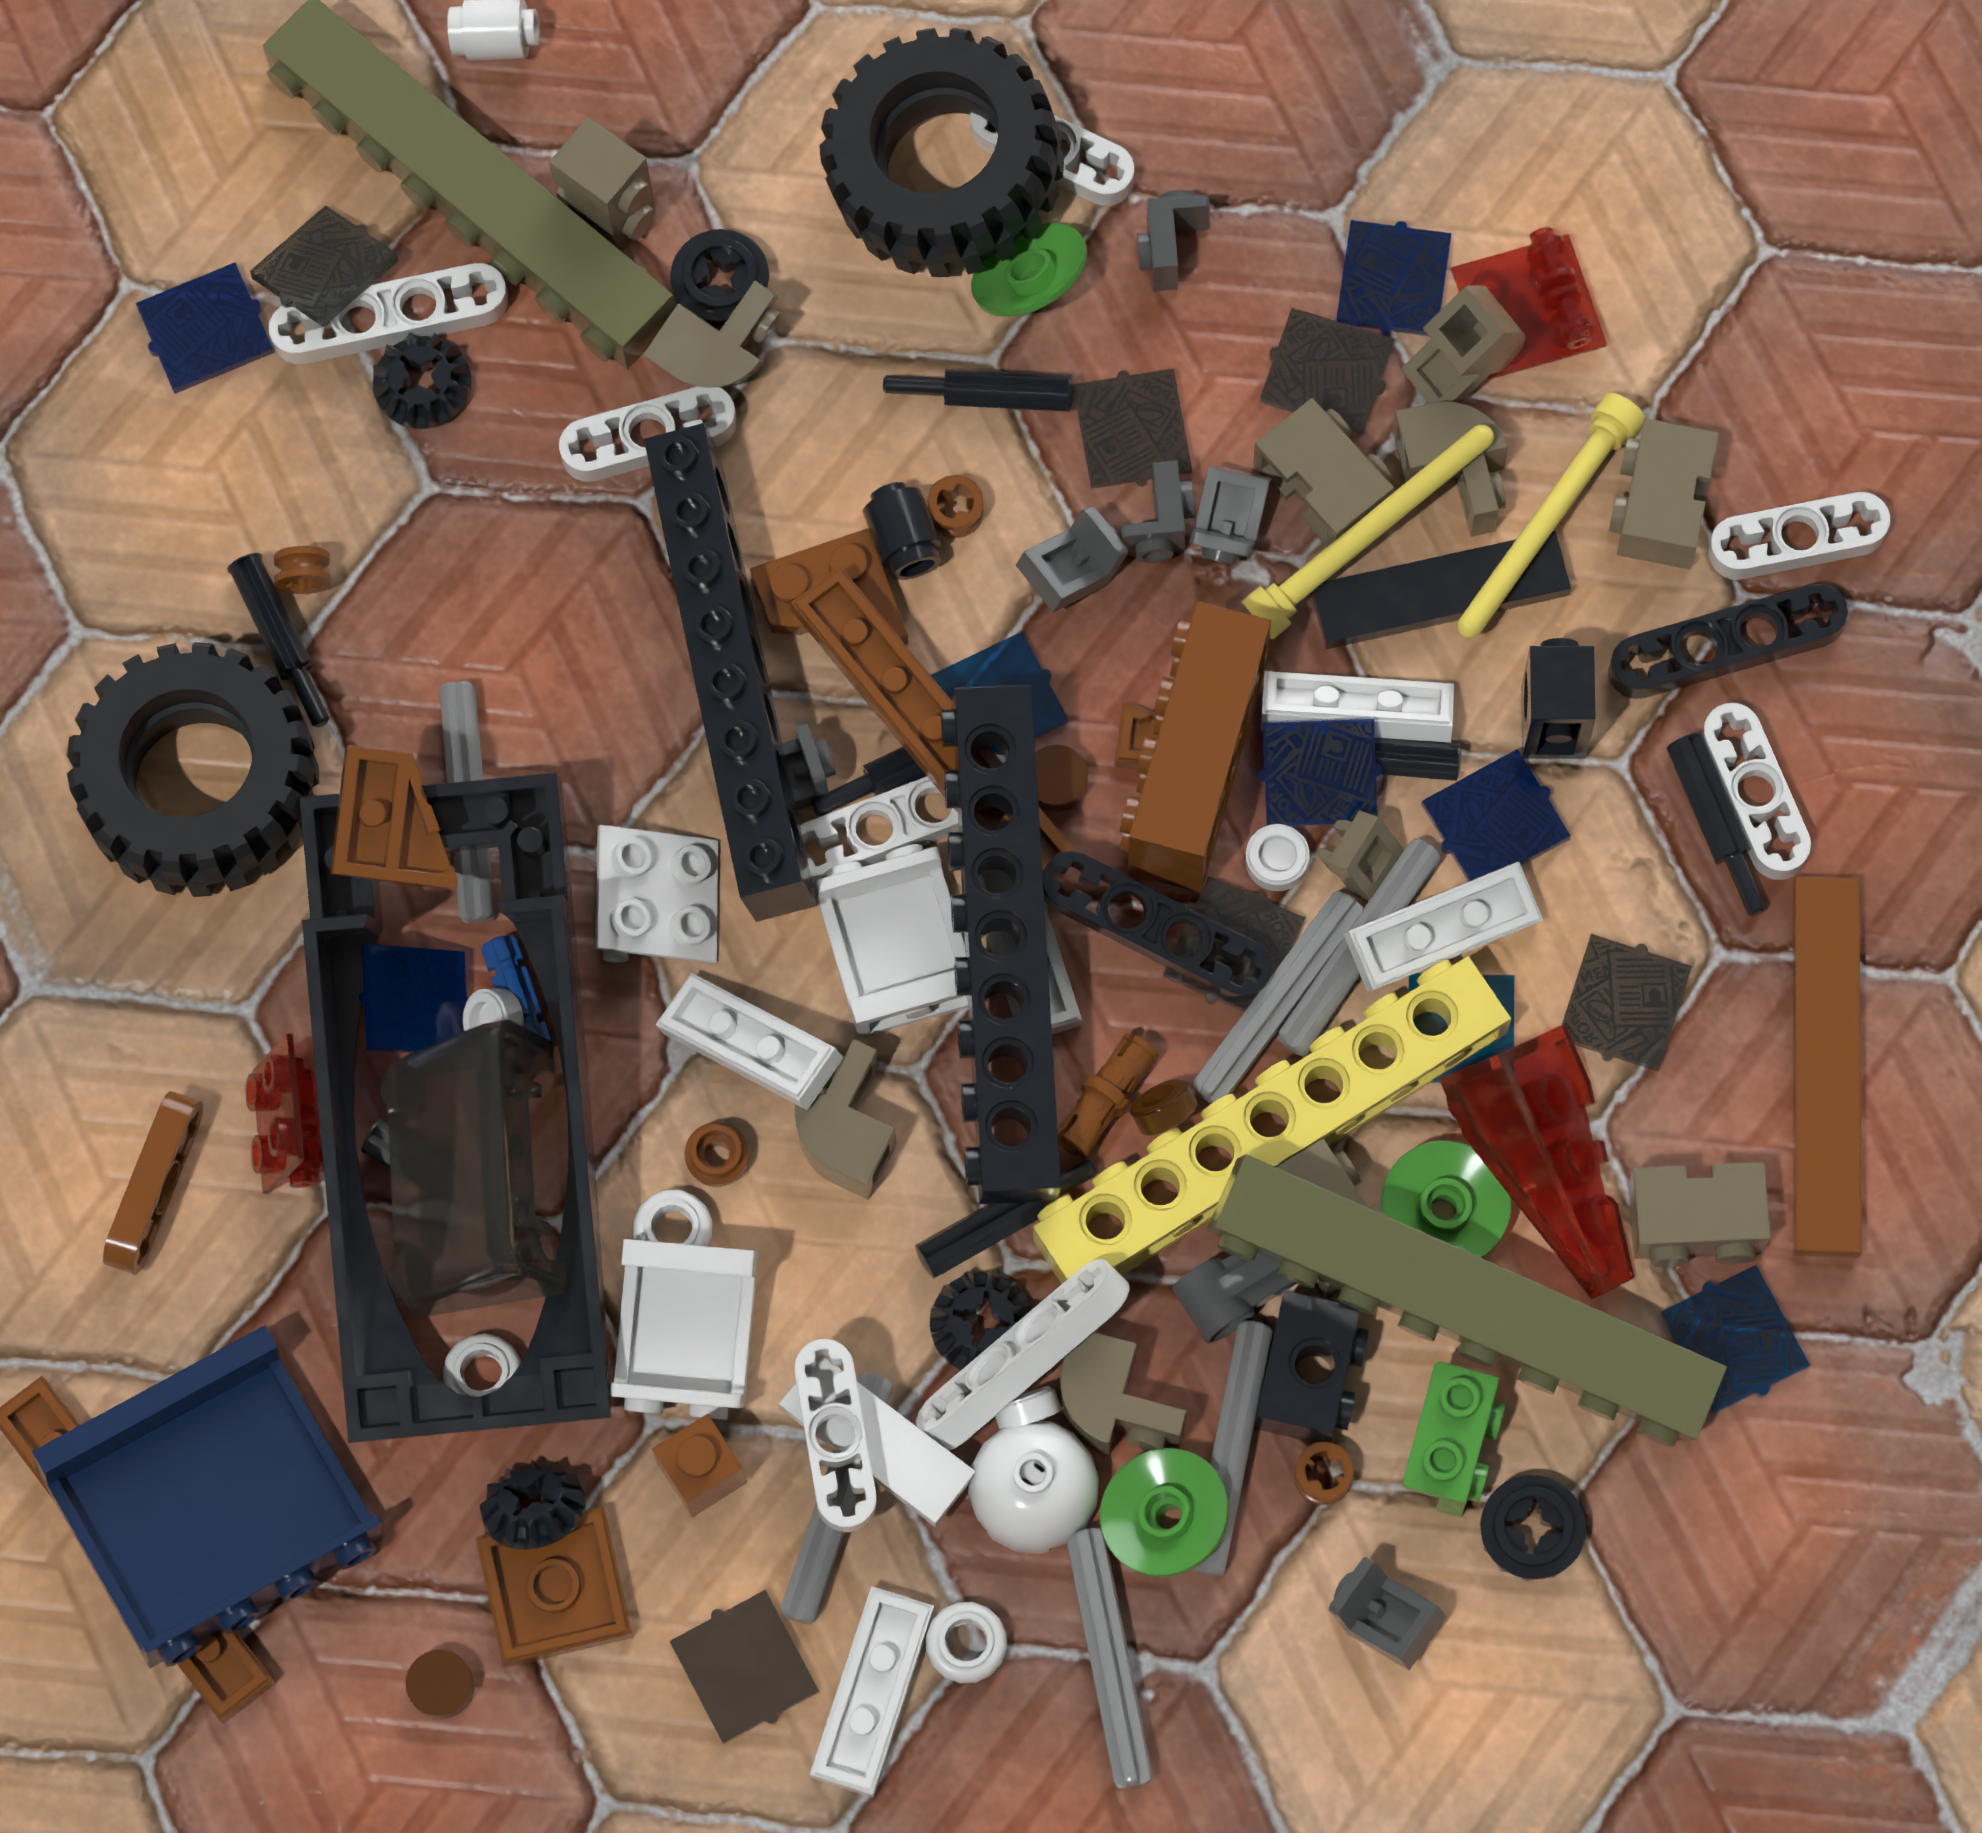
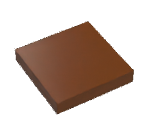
M604 1507L585 1511L581 1521L570 1534L542 1548L514 1549L501 1545L492 1539L489 1534L475 1537L504 1668L633 1638Z

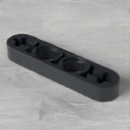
M1813 584L1630 636L1622 640L1613 651L1608 669L1609 679L1615 690L1623 696L1633 699L1647 698L1818 649L1833 643L1842 633L1848 615L1847 602L1835 588L1824 584ZM1812 603H1816L1821 612L1831 610L1832 614L1828 618L1826 628H1819L1815 620H1806L1796 623L1792 633L1794 638H1788L1787 620L1782 610L1788 611V622L1805 617ZM1754 618L1766 620L1775 630L1776 638L1766 647L1751 646L1741 636L1740 627L1742 624ZM1696 635L1706 637L1714 645L1716 656L1706 664L1697 665L1690 663L1681 653L1680 644L1684 639ZM1661 645H1668L1669 663L1675 672L1668 673V662L1664 661L1650 666L1647 679L1639 680L1634 671L1624 673L1623 669L1627 667L1630 655H1637L1641 663H1649L1661 659L1663 652Z
M1075 851L1061 852L1052 857L1042 871L1044 901L1055 911L1226 998L1233 1000L1249 999L1258 994L1269 980L1272 970L1270 957L1266 950L1256 941L1085 854ZM1070 867L1076 868L1081 872L1078 882L1094 892L1098 888L1100 880L1111 885L1100 898L1096 914L1085 908L1093 898L1086 893L1074 890L1069 898L1058 893L1061 882L1052 877L1054 871L1059 874H1065ZM1128 894L1137 898L1144 910L1142 923L1134 928H1123L1114 923L1109 914L1110 901L1114 897ZM1184 923L1195 928L1201 939L1199 952L1192 957L1185 958L1176 956L1171 952L1166 942L1167 931L1171 926ZM1216 938L1225 944L1217 955L1234 962L1241 954L1247 955L1252 959L1249 964V970L1257 974L1256 980L1246 978L1240 985L1234 984L1230 980L1232 969L1217 960L1211 965L1210 972L1202 969L1200 964L1212 951L1214 939Z

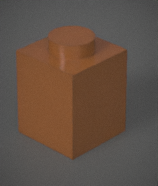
M708 1413L652 1448L658 1466L692 1518L747 1483L741 1464Z

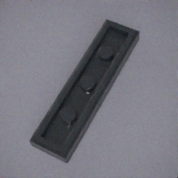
M1556 531L1551 533L1496 612L1570 596L1571 586ZM1516 540L1323 582L1311 592L1325 649L1459 620Z

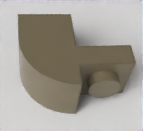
M754 281L720 331L678 303L643 355L672 376L690 385L704 388H726L739 384L752 376L764 363V361L744 347L750 339L760 344L780 316V312L772 308L779 296L757 281Z
M1465 286L1423 327V330L1431 339L1401 370L1428 404L1446 401L1461 403L1491 373H1501L1512 362L1523 347L1526 335L1485 286Z
M1434 402L1395 411L1392 434L1405 483L1474 426L1483 424L1491 428L1494 434L1491 446L1448 481L1456 480L1470 537L1495 532L1499 509L1506 508L1504 486L1498 470L1504 469L1508 445L1499 427L1480 410L1458 402Z
M853 1039L845 1056L842 1055V1061L823 1087V1089L827 1090L826 1094L819 1093L808 1110L795 1104V1121L801 1149L813 1169L831 1183L869 1200L897 1142L894 1127L857 1111L879 1064L876 1049Z
M1093 1332L1065 1356L1060 1379L1061 1403L1065 1418L1072 1431L1087 1446L1107 1456L1110 1454L1116 1431L1127 1434L1126 1443L1143 1450H1163L1165 1445L1179 1448L1186 1423V1410L1127 1395V1388L1136 1360L1137 1344Z

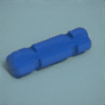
M513 935L495 937L482 945L481 953L487 970L489 972L495 971L496 976L491 977L493 988H503L511 991L517 997L522 1007L524 1017L523 1032L519 1042L514 1047L515 1051L521 1058L538 1056L552 1047L553 1040L546 1021L539 1022L538 1017L543 1015V1011L526 966L520 967L519 962L524 960L518 940Z

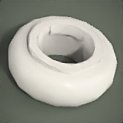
M664 1190L650 1196L639 1207L633 1222L634 1240L659 1242L654 1235L656 1222L668 1213H681L690 1220L692 1231L690 1236L680 1244L709 1246L713 1236V1221L707 1207L695 1195L683 1190Z
M486 1333L470 1335L456 1343L447 1354L442 1370L443 1382L458 1394L481 1397L497 1391L514 1374L521 1363V1359L515 1348L499 1336ZM487 1356L498 1361L502 1368L500 1380L495 1386L483 1391L473 1390L467 1386L463 1375L465 1368L472 1360L477 1357Z
M958 1602L942 1609L931 1621L926 1634V1653L932 1666L944 1678L957 1683H977L990 1677L1002 1664L1007 1651V1633L1000 1618L988 1607L974 1602ZM960 1625H974L981 1629L986 1637L987 1645L985 1651L972 1661L956 1659L948 1650L946 1640L952 1630Z

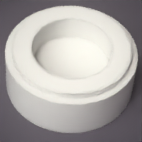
M1282 824L1265 826L1259 829L1248 842L1245 857L1247 872L1257 885L1266 890L1285 891L1300 883L1308 870V844L1304 837L1290 826Z
M503 988L480 989L474 992L466 1002L463 1012V1028L471 1046L482 1053L507 1052L516 1046L521 1038L524 1025L523 1011L517 997L511 991Z
M1046 1386L1020 1394L995 1415L1000 1430L1002 1427H1017L1039 1421L1060 1412L1062 1409L1055 1388Z

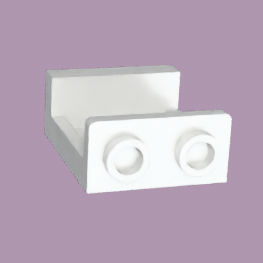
M919 844L903 846L889 852L886 855V861L862 867L860 862L839 864L828 869L824 873L825 878L815 881L817 901L858 1039L968 1008V995L956 996L954 959L955 957H966L965 944L962 934L953 933L951 898L942 871L938 847L923 850L922 845Z
M624 1239L621 1265H625L618 1346L614 1382L610 1383L609 1396L625 1398L624 1410L663 1413L664 1401L690 1404L689 1416L701 1418L708 1413L711 1419L728 1420L729 1408L745 1407L759 1251Z

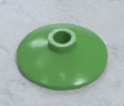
M1042 223L1043 227L1032 240H1028L1023 235L1014 242L1018 252L1003 262L997 254L983 260L985 270L974 273L971 282L972 294L979 307L991 315L1012 317L1036 311L1059 298L1075 283L1086 263L1087 247L1080 233L1066 224Z
M1433 1141L1409 1150L1392 1166L1383 1185L1381 1209L1387 1217L1483 1258L1496 1247L1506 1231L1511 1213V1198L1503 1174L1496 1164L1484 1153L1460 1142ZM1437 1201L1448 1202L1454 1209V1217L1449 1220L1438 1219L1433 1214L1431 1205Z
M1177 1448L1154 1449L1129 1460L1110 1480L1104 1492L1100 1508L1101 1530L1111 1552L1129 1569L1151 1577L1180 1575L1202 1564L1219 1546L1229 1520V1498L1219 1474L1200 1456ZM1170 1510L1180 1511V1521L1170 1529L1161 1528V1519L1166 1512Z

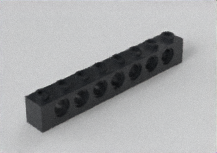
M704 423L645 438V448L740 899L756 922L817 906L720 451Z
M1032 685L957 687L954 689L952 708L941 709L942 746L954 747L955 770L944 771L946 809H958L959 832H948L949 871L961 870L962 894H951V920L953 933H964L966 957H955L954 974L956 996L968 995L969 1020H958L959 1058H971L973 1082L961 1084L963 1122H975L976 1137L975 1147H965L966 1185L978 1186L979 1204L1055 1201L1060 1193L1061 1180ZM981 746H993L1004 754L1006 761L996 768H984L974 761L971 753ZM995 807L1007 815L1009 824L1000 830H987L978 824L975 814L983 808ZM999 869L1010 876L1013 886L1005 892L993 893L982 887L978 876L986 870ZM992 931H1003L1014 939L1017 948L1008 955L997 956L984 948L981 939ZM994 994H1008L1018 1002L1020 1012L1012 1018L1000 1019L993 1016L987 1010L985 1001ZM1009 1056L1021 1064L1024 1075L1014 1082H1002L991 1074L988 1065L997 1057ZM1012 1119L1024 1126L1028 1138L1020 1145L1006 1146L996 1140L992 1133V1127L1001 1120Z

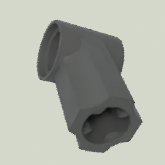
M1257 1253L1254 1262L1234 1255L1229 1256L1223 1261L1220 1257L1206 1261L1180 1278L1173 1285L1172 1290L1206 1343L1210 1344L1237 1330L1238 1324L1241 1321H1249L1255 1315V1309L1281 1295L1297 1283L1277 1273L1281 1263Z

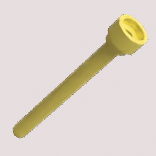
M1606 393L1590 415L1592 424L1589 427L1591 436L1458 620L1457 628L1463 637L1475 638L1481 633L1611 450H1618L1622 445H1626L1628 437L1635 438L1643 427L1645 415L1631 400L1616 393Z
M1483 424L1474 426L1279 587L1275 583H1272L1265 590L1259 586L1245 597L1241 603L1250 615L1271 620L1270 639L1274 640L1292 625L1289 618L1298 612L1294 607L1491 446L1494 440L1491 428Z

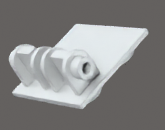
M599 825L597 835L595 949L603 950V960L614 963L626 962L629 960V953L715 964L717 962L718 840Z

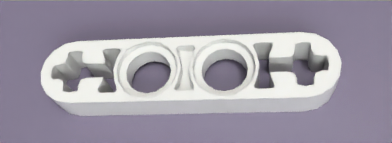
M472 263L361 287V291L358 294L357 288L352 289V292L340 291L331 293L327 302L322 300L321 306L318 308V310H324V312H316V314L305 312L298 306L314 310L322 295L317 296L315 299H303L313 302V304L301 301L287 303L280 306L273 313L269 321V335L276 353L284 361L292 364H308L383 348L386 345H395L405 340L409 333L417 337L431 336L434 333L440 336L487 326L496 322L504 315L508 306V292L505 281L497 269L484 263ZM484 284L486 291L490 292L487 294L486 304L475 306L473 298L470 297L473 292V285ZM451 288L456 312L448 314V306L442 290ZM332 294H338L337 303H330V301H335V299H331V297H335ZM341 294H343V299L348 294H351V300L348 302L347 298L343 303H340ZM416 294L431 296L436 301L434 313L422 321H413L402 313L405 301ZM355 307H366L376 314L373 326L361 334L350 333L342 327L344 315ZM326 308H341L340 310H328L335 338L327 339L323 320L322 322L317 320L322 319V317H312L311 315H325ZM296 322H303L305 329L309 330L305 332V342L301 344H294L292 338L287 336L291 334V324Z
M997 755L1002 763L1006 761L1005 756ZM924 777L800 825L804 846L806 842L815 839L821 848L839 842L836 829L845 826L848 844L854 852L853 855L844 857L843 844L831 848L825 852L826 863L820 866H815L814 862L807 858L812 883L815 885L816 880L825 878L824 873L836 865L847 862H860L862 867L885 861L886 855L897 848L913 844L925 846L948 837V832H959L958 813L952 809L949 816L938 823L925 822L918 816L915 809L921 797L930 793L941 794L928 777ZM873 815L883 816L893 826V832L888 841L876 846L865 844L856 834L859 823L866 817Z
M1096 1259L1087 1263L936 1391L919 1411L916 1427L948 1451L964 1443L1112 1317L1126 1300L1129 1293V1283L1105 1259Z

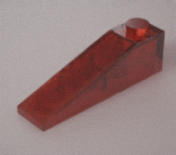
M1566 1024L1555 1027L1439 1078L1446 1095L1448 1109L1457 1120L1464 1139L1591 1299L1599 1297L1635 1278L1619 1205L1610 1195L1605 1194L1601 1178L1600 1164L1608 1162L1605 1143L1603 1140L1593 1141L1586 1107L1596 1104L1592 1085Z

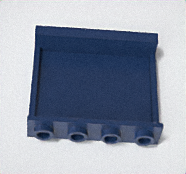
M266 1325L32 1451L37 1472L149 1669L163 1661L167 1667H171L187 1660L201 1649L202 1646L199 1641L223 1629L225 1634H231L243 1629L259 1617L260 1612L258 1608L280 1596L284 1602H288L304 1595L317 1585L318 1579L316 1576L337 1564L342 1569L358 1565L376 1551L374 1544L382 1540L379 1518L377 1515L373 1517L370 1515L279 1359L278 1346Z

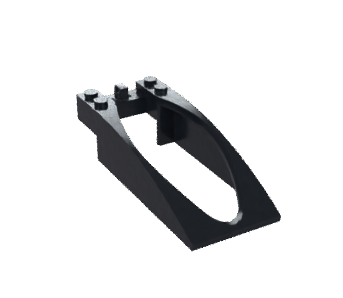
M557 773L422 785L428 804L432 806L440 829L438 832L445 852L497 847L499 849L503 901H497L502 914L513 922L541 985L554 1027L566 1091L568 1116L566 1200L560 1240L545 1302L534 1335L519 1367L497 1391L481 1397L456 1393L443 1384L429 1368L402 1316L378 1251L365 1200L357 1151L355 1066L361 1010L367 986L366 981H368L369 977L367 972H370L371 966L366 968V964L372 961L375 953L371 950L376 951L383 930L380 885L377 880L330 875L340 793L299 797L310 919L302 920L348 1443L612 1417L611 1398L609 1396L610 1380L584 1020L562 779ZM365 950L369 951L370 960L365 961Z

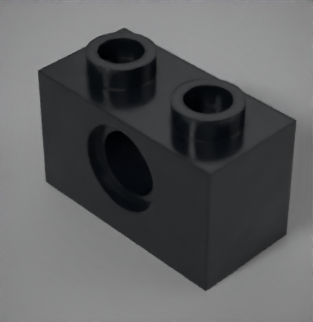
M1569 638L1548 639L1541 642L1540 646H1530L1521 684L1522 759L1586 758L1596 720L1594 646H1579L1576 640Z
M1284 1291L1254 1429L1314 1443H1332L1335 1428L1348 1431L1356 1392L1344 1390L1345 1379L1349 1365L1362 1367L1370 1329L1357 1327L1360 1315L1359 1310L1343 1303ZM1316 1356L1324 1359L1330 1365L1332 1375L1322 1383L1311 1384L1299 1377L1295 1366L1303 1358Z

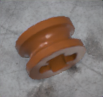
M960 475L946 476L938 480L929 491L927 499L928 510L936 531L943 536L951 538L966 537L976 531L983 519L984 504L982 492L974 481ZM957 495L965 496L966 509L972 510L969 513L958 511L954 518L946 517L945 504H940L942 500L953 502Z
M293 546L278 550L274 553V565L281 569V572L274 577L275 588L290 594H312L328 589L330 587V575L323 568L330 564V553L325 549L313 546Z
M1317 1442L1308 1446L1299 1455L1294 1471L1295 1485L1299 1493L1308 1502L1319 1506L1332 1505L1341 1501L1350 1490L1354 1477L1353 1462L1349 1454L1341 1446L1331 1442ZM1325 1458L1329 1467L1340 1466L1343 1478L1335 1476L1333 1485L1336 1487L1330 1490H1323L1319 1480L1308 1481L1305 1470L1314 1471L1315 1463L1313 1460Z

